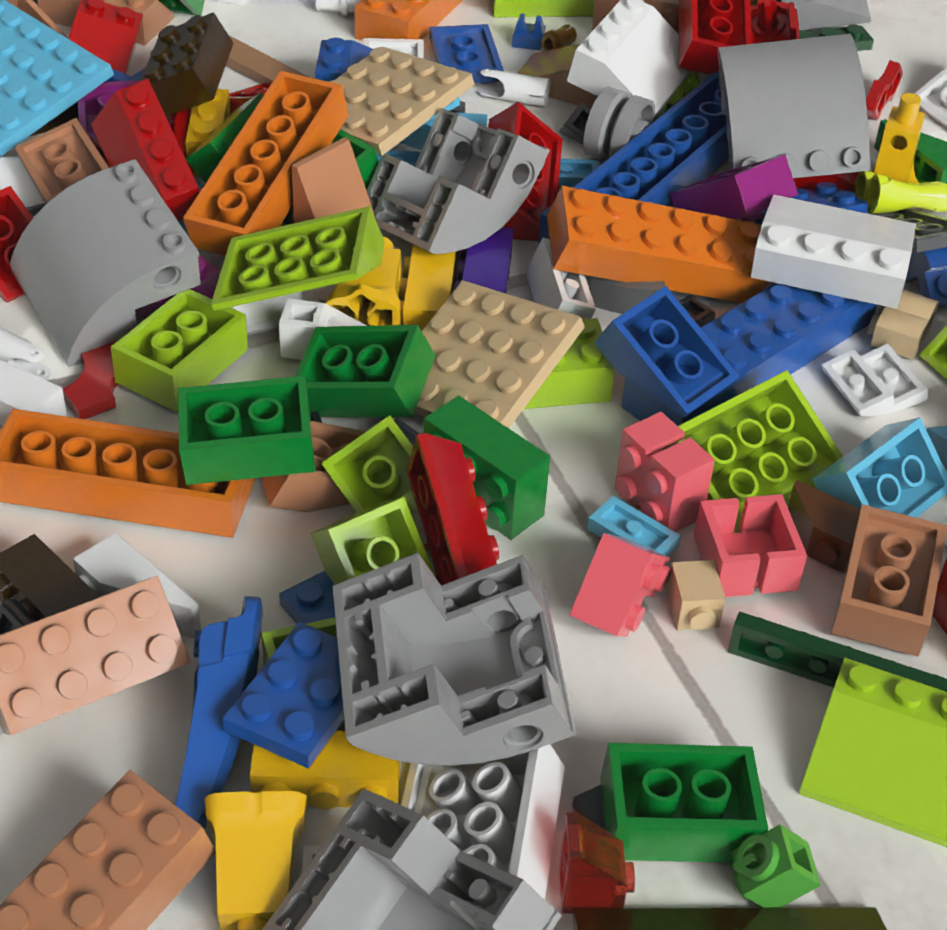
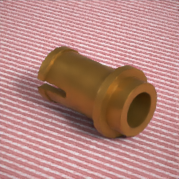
M566 24L556 31H547L541 40L542 48L548 51L573 43L577 39L575 28H570L571 25Z

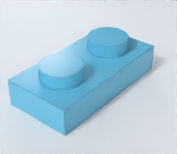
M612 496L588 517L587 529L599 537H602L603 533L623 537L668 557L679 548L681 535L615 496Z

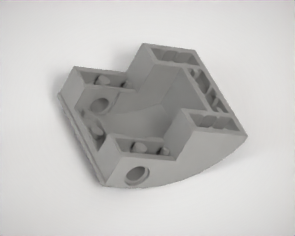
M851 34L717 48L722 114L726 116L730 170L785 154L793 178L870 171L865 89L858 52Z
M440 108L415 166L388 154H384L381 157L367 188V194L378 227L434 254L451 253L478 244L501 229L518 211L543 168L549 149L534 144L519 135L499 128L495 130L483 126L457 113Z
M136 159L87 176L51 199L33 217L21 234L10 261L12 273L68 367L82 363V353L115 341L117 342L137 326L135 309L201 285L198 263L199 251Z
M419 553L333 585L346 739L352 745L369 753L397 761L422 765H463L513 757L576 735L546 588L543 582H539L523 555L441 586Z
M363 789L262 930H553L562 915L545 901L524 879L461 851L424 815Z

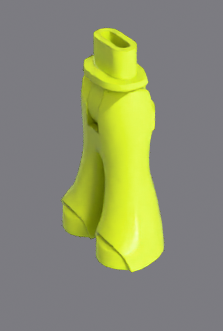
M861 171L855 179V196L869 202L868 213L870 214L888 213L912 207L932 210L933 212L947 211L946 183L901 182L885 175L873 173L872 171Z

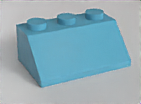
M920 417L883 426L812 479L818 490L859 509L864 504L916 518L947 494V472Z

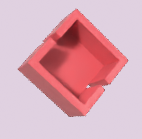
M658 412L622 430L614 489L622 499L627 500L635 509L641 508L642 513L677 532L697 521L700 501H705L708 497L715 459L691 437L661 451V449L684 439L685 432L663 412Z
M782 494L745 497L738 533H733L740 504L738 498L700 501L694 539L701 559L715 561L725 597L753 595L754 588H759L761 594L798 591L807 554Z

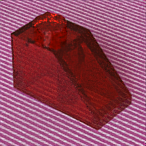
M566 812L559 862L562 914H573V909L624 908L626 893H634L635 890L633 862H625L623 841L577 812Z

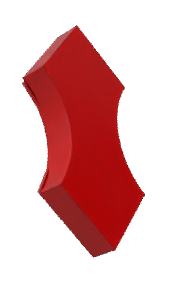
M889 60L882 76L878 80L874 79L866 98L867 117L869 119L878 120L887 102L893 100L903 76L900 63Z
M116 341L82 353L81 358L84 368L82 374L75 382L62 388L64 400L77 418L87 419L116 408L113 392L118 384L115 383L111 346Z

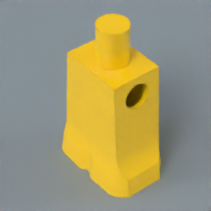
M904 93L901 95L899 106L892 107L884 129L878 158L872 170L873 173L891 177L896 181L919 183L914 172V157L926 114L918 112L921 103L920 96L913 93Z
M383 237L385 245L381 264L360 279L338 283L325 302L367 326L401 325L399 300L402 278L401 249H393V243L386 237Z
M244 791L210 794L205 797V809L209 833L216 842L217 915L220 930H262L292 889L295 850L306 826L308 812L307 795L296 791H261L259 793Z

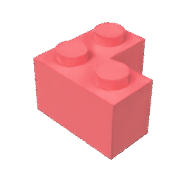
M603 533L569 615L617 637H628L630 631L635 632L643 619L645 608L641 604L644 596L655 597L657 591L662 592L666 587L671 573V568L667 567L670 557L626 538Z

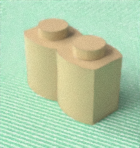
M903 290L897 309L881 305L879 313L873 315L867 334L873 335L870 346L878 348L888 343L898 355L913 360L931 328L939 301Z

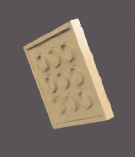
M382 46L373 49L370 55L359 63L351 65L337 79L330 81L342 85L349 114L340 129L375 148L376 154L383 156L434 117L440 108L444 109L474 86L472 73Z
M462 280L422 330L436 356L415 413L426 417L459 395L507 428H510L585 328L581 317Z

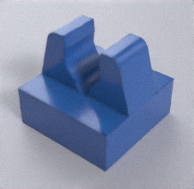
M525 14L519 15L512 37V47L541 51V40L546 28L541 16L537 15L535 24L525 22Z

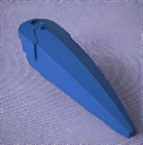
M244 596L240 616L228 618V621L209 624L202 631L195 630L193 657L198 658V666L194 674L192 721L175 805L199 823L203 829L207 825L205 797L213 793L222 792L241 742V738L223 731V717L257 675L263 616L260 597Z

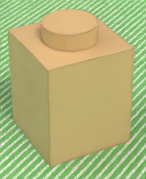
M715 561L672 562L666 592L676 629L704 630L707 628H719L726 598Z

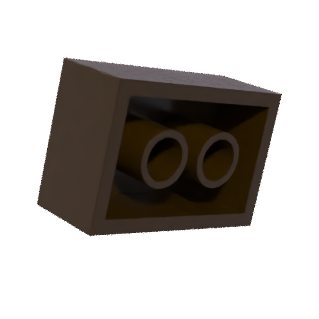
M214 12L205 16L195 15L186 23L176 27L169 25L159 32L158 39L150 53L151 56L146 68L143 70L140 81L149 79L165 116L214 100L234 43Z

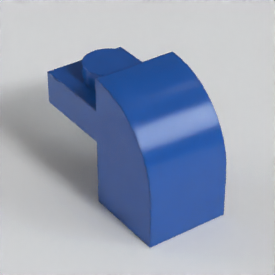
M947 247L918 253L912 251L905 283L918 280L922 296L939 301L937 308L947 306Z

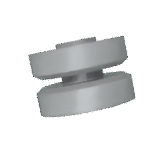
M609 86L603 89L596 98L586 122L583 137L585 154L604 161L613 156L654 122V101L637 95L628 98L626 92Z

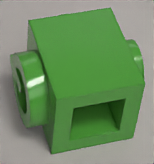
M780 824L761 835L749 836L742 842L740 847L731 851L734 861L732 868L736 871L734 881L738 891L745 899L751 900L763 908H781L821 886L809 843Z

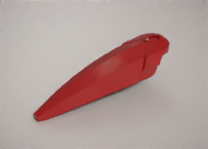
M757 0V5L751 6L752 44L799 39L798 13L794 2L787 4L786 2H776V0Z

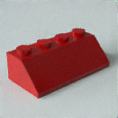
M679 0V68L709 75L719 71L718 47L752 44L750 0Z
M145 79L115 91L91 125L109 166L113 167L136 159L177 221L183 220L184 215L200 193V190L149 79Z
M518 101L490 118L488 127L495 130L499 128L519 135L534 144L549 149V153L529 195L518 211L502 228H513V239L538 241L541 213L553 204L558 194L563 139Z
M427 433L418 434L406 473L436 577L442 586L497 565L499 548L495 536L488 535L484 522L487 520L486 504L482 496L476 495L473 482H475L474 465L470 457L465 458L461 443Z

